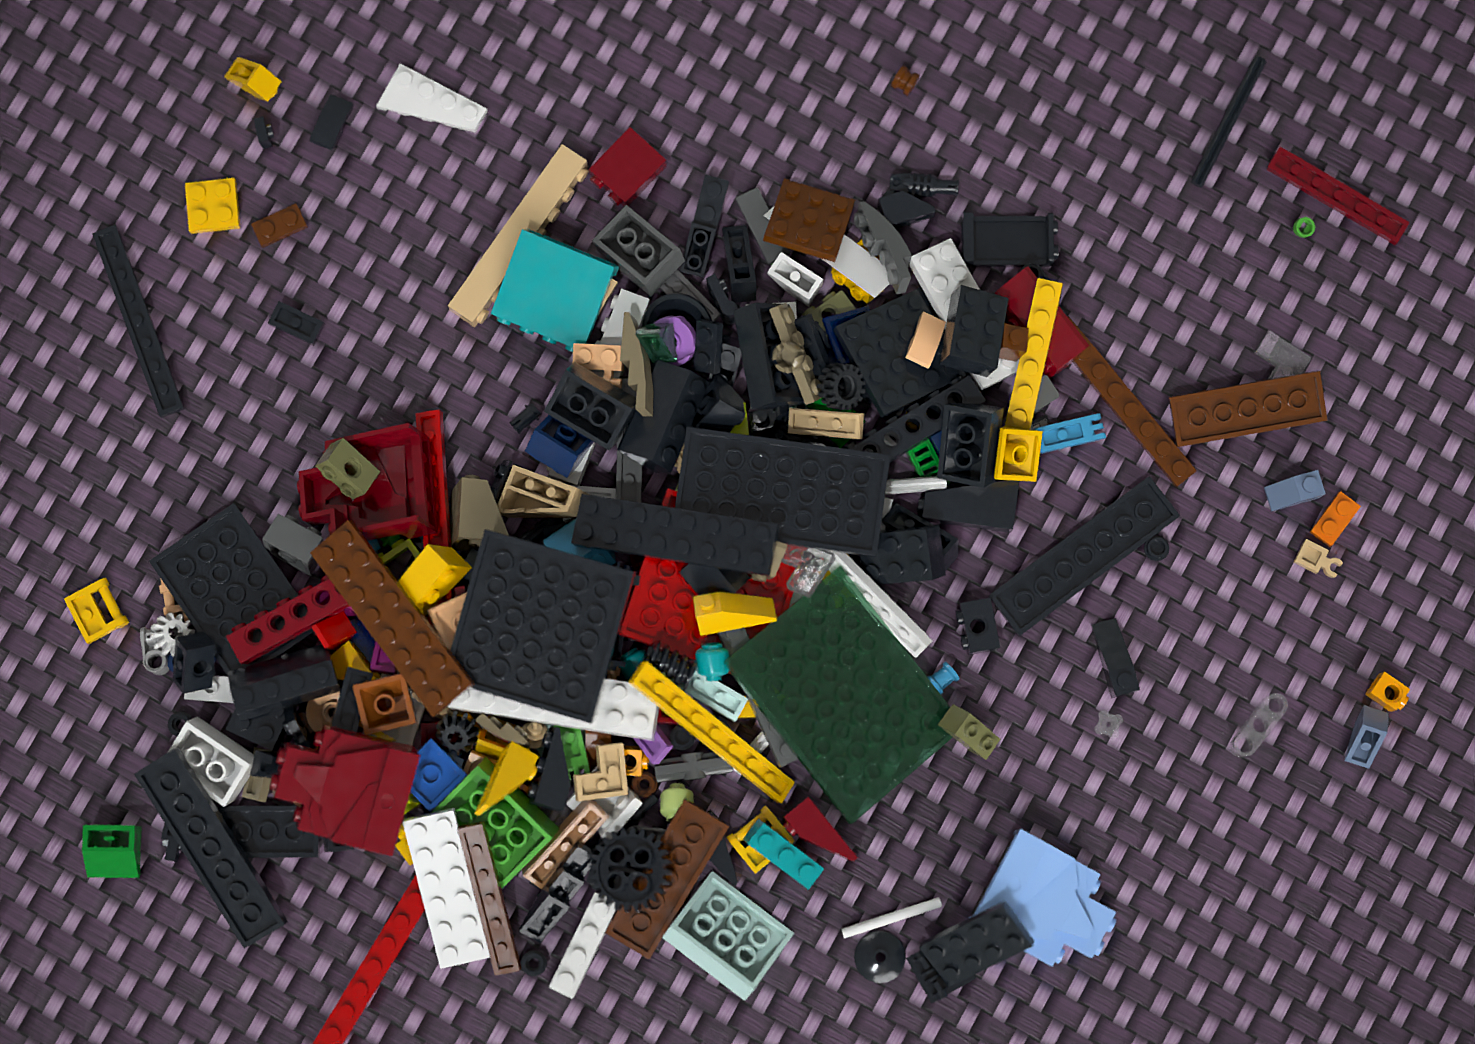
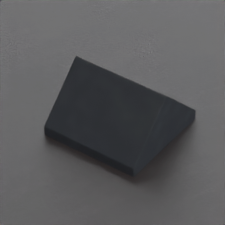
M688 564L678 572L698 596L715 592L734 594L750 579L748 574L744 572Z

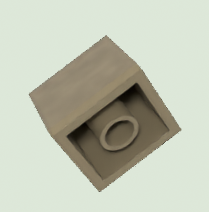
M476 475L462 477L452 490L450 515L451 548L463 551L470 548L479 549L485 529L509 536L488 481L482 480Z

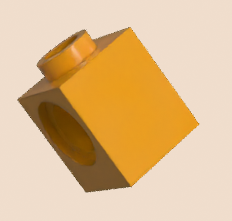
M1382 672L1377 675L1365 695L1392 712L1397 709L1401 710L1409 700V697L1406 695L1410 689L1386 672ZM1387 686L1391 687L1395 692L1393 700L1387 699L1384 694Z
M624 746V756L632 755L637 761V764L633 767L625 764L626 775L641 776L644 769H648V757L639 746Z

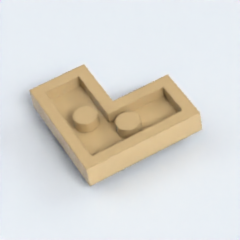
M623 743L597 745L598 771L573 775L575 798L578 802L628 795Z

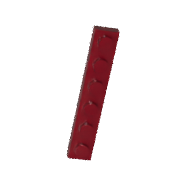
M1281 146L1266 168L1269 172L1393 245L1398 243L1410 223Z

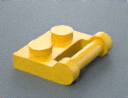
M107 578L100 579L64 598L87 644L129 624L126 615H122L108 588L110 584ZM98 591L113 618V621L108 624L92 595Z
M766 805L760 809L761 813L734 835L731 833L726 837L755 874L767 865L770 860L750 845L744 848L740 842L743 841V838L758 818L764 823L768 820L774 831L790 843L795 842Z

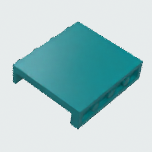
M522 229L491 314L497 316L496 320L503 324L511 325L512 322L519 325V330L533 335L536 332L543 335V340L552 344H556L558 341L566 345L565 349L573 352L574 343H588L612 277L617 274L619 266L531 229Z

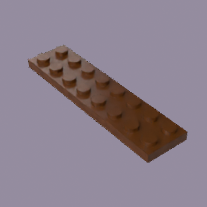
M352 520L345 522L310 552L432 717L437 716L475 684Z

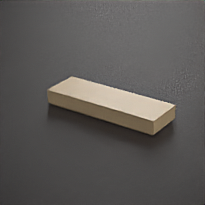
M789 408L788 433L862 439L864 413Z

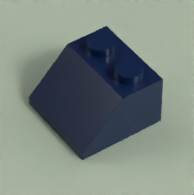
M548 415L534 430L524 452L547 465L558 474L568 478L579 466L594 441Z

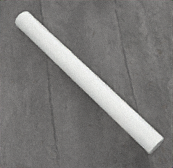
M937 897L841 928L844 938L851 937L940 908L942 904L940 898Z

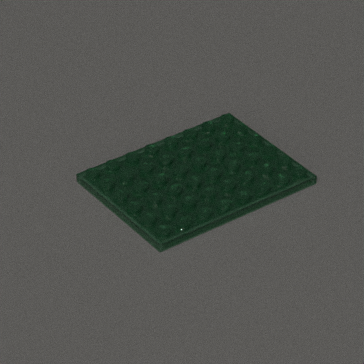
M839 566L776 617L777 621L770 622L731 654L724 663L732 676L849 824H853L953 737L938 725L950 706L842 567Z

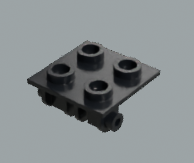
M921 950L906 958L931 1004L947 997L951 992L976 979L975 975L948 987Z

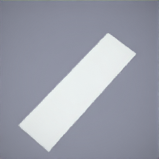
M774 207L763 216L770 220ZM845 234L836 261L831 262L823 259L874 298L889 285L886 268L881 264L880 260L870 256L868 251Z

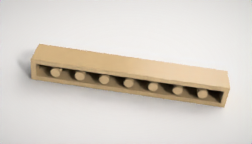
M563 144L560 146L449 303L448 307L452 313L473 327H476L478 322L482 324L489 314L488 308L496 301L521 230L528 228L545 235V227L549 222L553 223L560 214V206L563 202L567 203L571 199L576 183L578 181L581 183L589 172L587 170V160Z

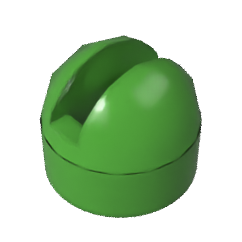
M1308 217L1299 218L1293 224L1294 234L1301 238L1309 237L1315 231V224ZM1303 222L1306 223L1305 226H1304V227L1302 228V230L1300 231L1299 228L1301 227V225L1303 224Z

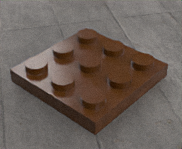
M784 179L763 241L835 262L855 200Z

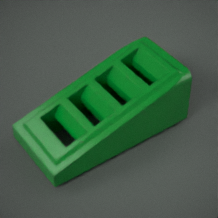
M929 439L906 453L918 477L937 476L939 458ZM926 448L927 452L917 457L915 456V452ZM928 457L931 458L932 461L920 466V461ZM933 466L936 467L937 470L926 476L924 475L923 471Z

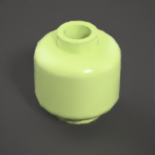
M670 784V788L663 790L660 795V813L668 822H671L685 799L694 803L693 792L685 788L684 784Z

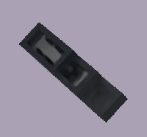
M578 841L535 900L519 928L520 933L539 943L543 941L570 908V900L585 883L584 876L589 872V866L597 862L591 857V855H599L596 851Z

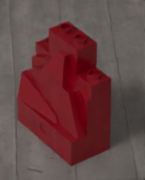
M410 423L324 441L325 450L323 454L331 443L344 438L380 471L367 492L353 501L350 497L345 496L335 483L326 479L317 467L298 471L297 489L301 501L299 505L300 517L312 526L329 523L328 530L330 535L348 520L353 521L367 541L398 534L411 539L438 533L430 440L426 434Z
M324 724L322 730H317L314 746H317V749L286 742L284 749H279L276 764L280 765L277 774H272L269 789H273L274 798L301 804V806H296L293 816L297 829L314 833V835L328 837L330 841L393 856L420 754L415 747Z

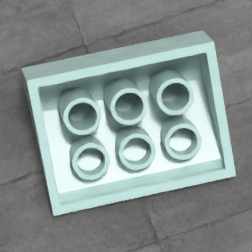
M712 871L669 927L663 939L745 1001L794 933Z

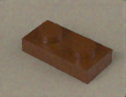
M297 203L251 224L262 248L308 228Z

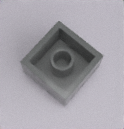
M277 514L262 539L270 555L309 576H312L318 566L310 552L324 541L323 537H321V532L310 526L307 529L299 525V521L288 514L285 517Z

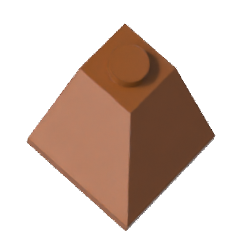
M401 674L353 685L365 735L416 723V714L410 690Z

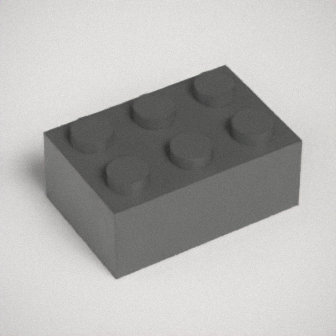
M627 205L592 240L598 253L609 262L618 265L619 270L650 296L685 262L680 249Z

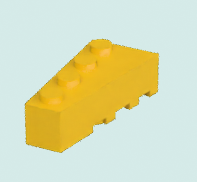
M428 544L398 582L425 617L428 614L427 610L433 608L472 567L453 548Z

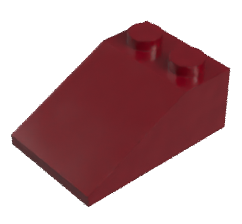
M809 797L783 818L786 821L783 826L792 837L797 835L800 839L851 862L858 858Z

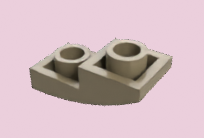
M484 713L476 719L484 729L504 742L510 743L513 741L524 748H528L531 745L525 739L528 734L518 724L513 728L507 722L504 726L495 716L492 715L488 718Z

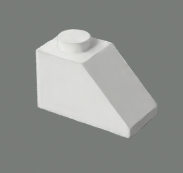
M782 252L767 272L788 294L808 307L823 285L821 277Z

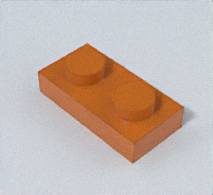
M1340 491L1309 533L1328 547H1331L1361 506Z

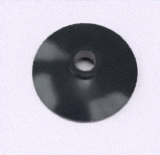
M875 931L865 935L858 942L854 952V961L857 970L864 978L875 983H886L895 979L902 972L906 961V954L901 941L896 936L885 931ZM883 952L885 954L883 962L876 960L877 953Z

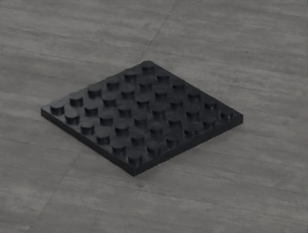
M485 529L450 650L475 683L471 689L592 724L636 572Z

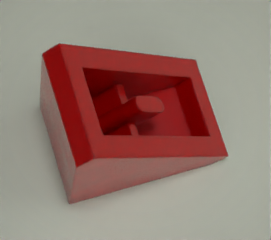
M344 611L312 626L325 649L338 650L357 633Z

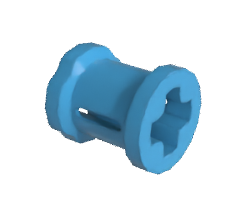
M946 661L942 664L943 667L934 675L926 677L928 683L939 695L943 693V689L949 684L960 679Z

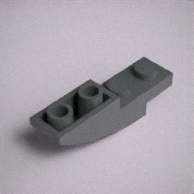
M860 202L857 213L854 214V223L860 229L864 247H867L870 256L879 255L881 264L886 268L888 282L890 285H893L896 294L906 293L911 279L908 267L912 258L906 243L894 226L882 214L866 202Z

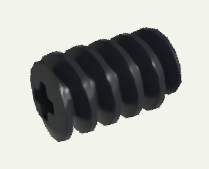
M657 639L648 647L639 666L642 661L648 662L653 667H656V670L661 674L665 672V677L669 680L674 677V684L676 686L683 682V691H685L696 672L697 661L692 660L687 664V655H683L678 659V650H674L669 654L670 646L667 644L660 649L661 640Z

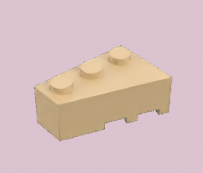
M513 465L497 506L500 514L507 518H577L581 494H589L576 487Z

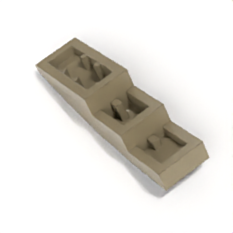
M624 312L620 361L629 368L628 385L637 392L635 409L642 416H653V383L646 344L637 320L629 312Z

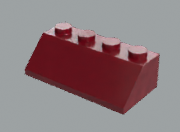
M1028 266L994 293L1009 298L1005 324L1027 328L1038 279ZM1059 305L1043 372L1049 379L1068 367L1089 347V344Z

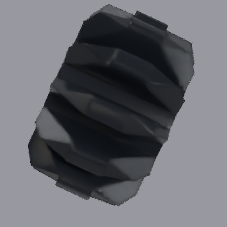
M457 710L453 712L452 716L446 713L442 718L443 720L437 723L436 727L438 730L435 733V738L440 739V747H448L447 754L453 749L459 756L463 750L468 753L471 751L472 745L477 744V735L480 730L478 727H475L476 719H467V712L463 716H460Z

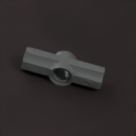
M715 752L683 754L681 757L665 758L659 764H654L657 783L684 779V781L707 778L709 775L733 772V767Z

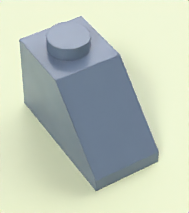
M1318 470L1264 487L1271 512L1319 499L1326 494Z
M1366 705L1363 706L1354 724L1345 755L1346 762L1370 768L1388 733L1389 713Z

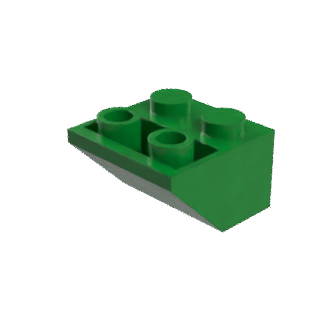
M83 825L82 854L87 877L140 878L142 826Z

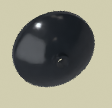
M683 293L667 294L655 300L647 309L642 324L643 338L647 346V338H649L651 326L657 320L666 316L684 317L694 328L695 332L697 320L705 319L712 321V318L705 306L696 298ZM669 335L668 345H674L676 348V338ZM695 353L688 362L684 363L683 365H680L679 367L686 368L693 366Z

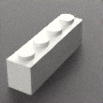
M594 893L549 988L572 999L575 997L605 935V931L616 913L614 909L615 903L611 906L605 905L607 897L600 899L598 898V893Z

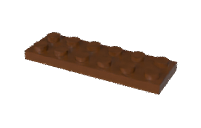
M1318 370L1168 397L1177 447L1328 421L1321 374Z
M685 799L660 840L664 842L661 850L670 851L665 856V859L673 861L672 864L667 866V870L673 871V874L666 875V879L671 882V885L663 884L662 887L666 891V895L658 893L657 896L660 902L656 903L650 900V909L645 908L641 904V912H635L633 906L630 913L625 912L623 905L622 909L617 911L605 933L645 958L650 959L730 825ZM643 869L641 873L651 874L653 869ZM645 877L640 878L638 881V888L642 891L647 886Z

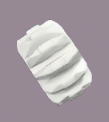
M170 612L166 614V617H158V624L154 623L151 626L155 633L150 635L149 639L157 640L154 649L162 647V655H166L170 651V654L174 657L175 638L172 639L170 637L172 634L168 633L170 630L175 633L173 636L176 637L195 633V630L187 628L191 621L182 622V614L174 617L173 613Z

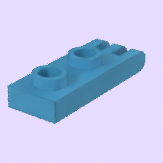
M1101 414L1035 428L1034 430L1043 431L1040 454L1105 439V433L1095 435V431L1104 429L1103 423L1095 425L1092 423V421L1102 419Z

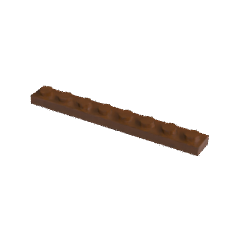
M1068 316L1069 320L1089 344V347L1073 361V364L1172 484L1178 487L1197 470Z

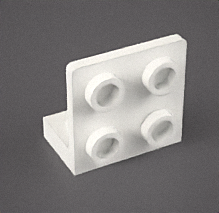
M598 766L592 772H597ZM627 787L628 795L594 799L609 815V818L598 829L602 838L606 837L612 840L611 832L615 831L618 833L643 804L638 795L629 787ZM574 792L566 801V804L574 810L582 801H576Z

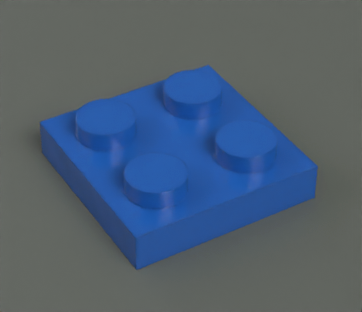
M432 738L418 750L420 758L410 791L429 811L437 806L467 776V773Z

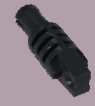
M891 174L889 180L890 191H904L915 196L933 197L935 194L957 196L959 190L957 188L959 180L937 179V176L931 174Z

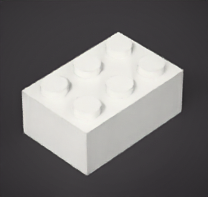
M198 716L187 721L168 752L179 747L210 798L225 807L236 800L250 777L254 754Z

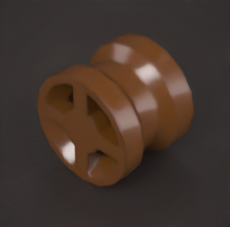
M902 65L894 77L891 87L894 89L899 88L903 91L904 95L909 96L917 84L920 74L911 73L908 71V67Z

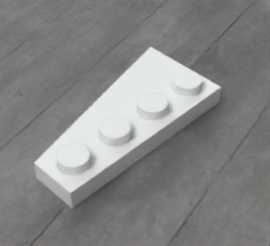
M402 64L397 68L376 105L377 109L390 110L405 116L411 115L422 118V120L435 121L446 126L475 133L488 112L483 106Z

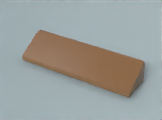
M594 799L582 801L560 824V829L555 836L522 868V875L540 889H543L578 841L584 845L609 818V815Z

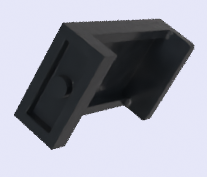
M963 212L961 218L962 259L967 267H1023L1027 263H1036L1040 267H1051L1054 259H1058V244H1054V235L1058 234V221L1053 220V213H1048L1047 216H973V212Z

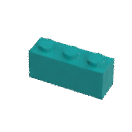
M759 818L743 838L748 845L808 890L824 870L816 861Z

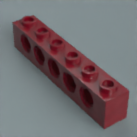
M327 575L321 579L322 583L315 587L309 585L299 591L300 595L291 600L290 597L283 599L276 604V609L270 612L268 610L262 611L254 616L255 620L247 625L244 622L231 629L233 633L226 637L240 664L251 663L308 631L313 625L350 607ZM328 591L330 600L327 604L322 605L320 595ZM301 604H305L308 608L307 614L300 618L297 613L298 607ZM282 616L285 619V626L278 630L275 626V621L278 617ZM260 629L263 637L261 641L256 643L253 640V633L255 630Z

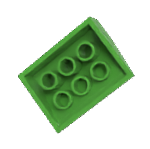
M485 757L431 813L455 808L459 826L484 821L502 889L555 836L560 828L536 805L528 803L529 798L519 788L480 816L475 814L495 767Z

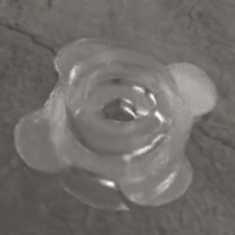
M1106 710L1100 711L1098 723L1094 727L1096 734L1109 735L1111 739L1117 738L1119 736V725L1123 722L1122 716L1119 714H1109ZM1107 722L1111 723L1110 727H1107Z

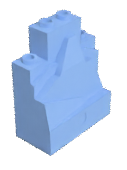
M1022 829L1015 830L1014 838L973 916L1006 901L1035 941L1033 947L1023 952L1049 966H1053L1054 963H1060L1065 953V950L1062 949L1064 944L1088 958H1093L1094 954L1098 956L1105 944L1102 939L1106 931L1110 933L1117 919L1113 918L1116 913L1115 911L1089 898L1090 893L1095 895L1101 884V881L1098 880L1100 874Z

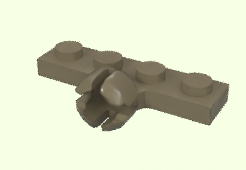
M787 302L769 309L781 340V344L776 346L772 355V359L777 360L778 363L775 367L781 372H792L794 374L805 405L823 398L818 396V392L821 389L817 388V384H820V382L815 378L812 371V360L806 355L804 350V339L795 326L793 310L788 307Z

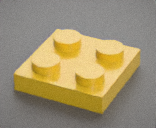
M235 178L185 183L188 225L191 234L240 228Z

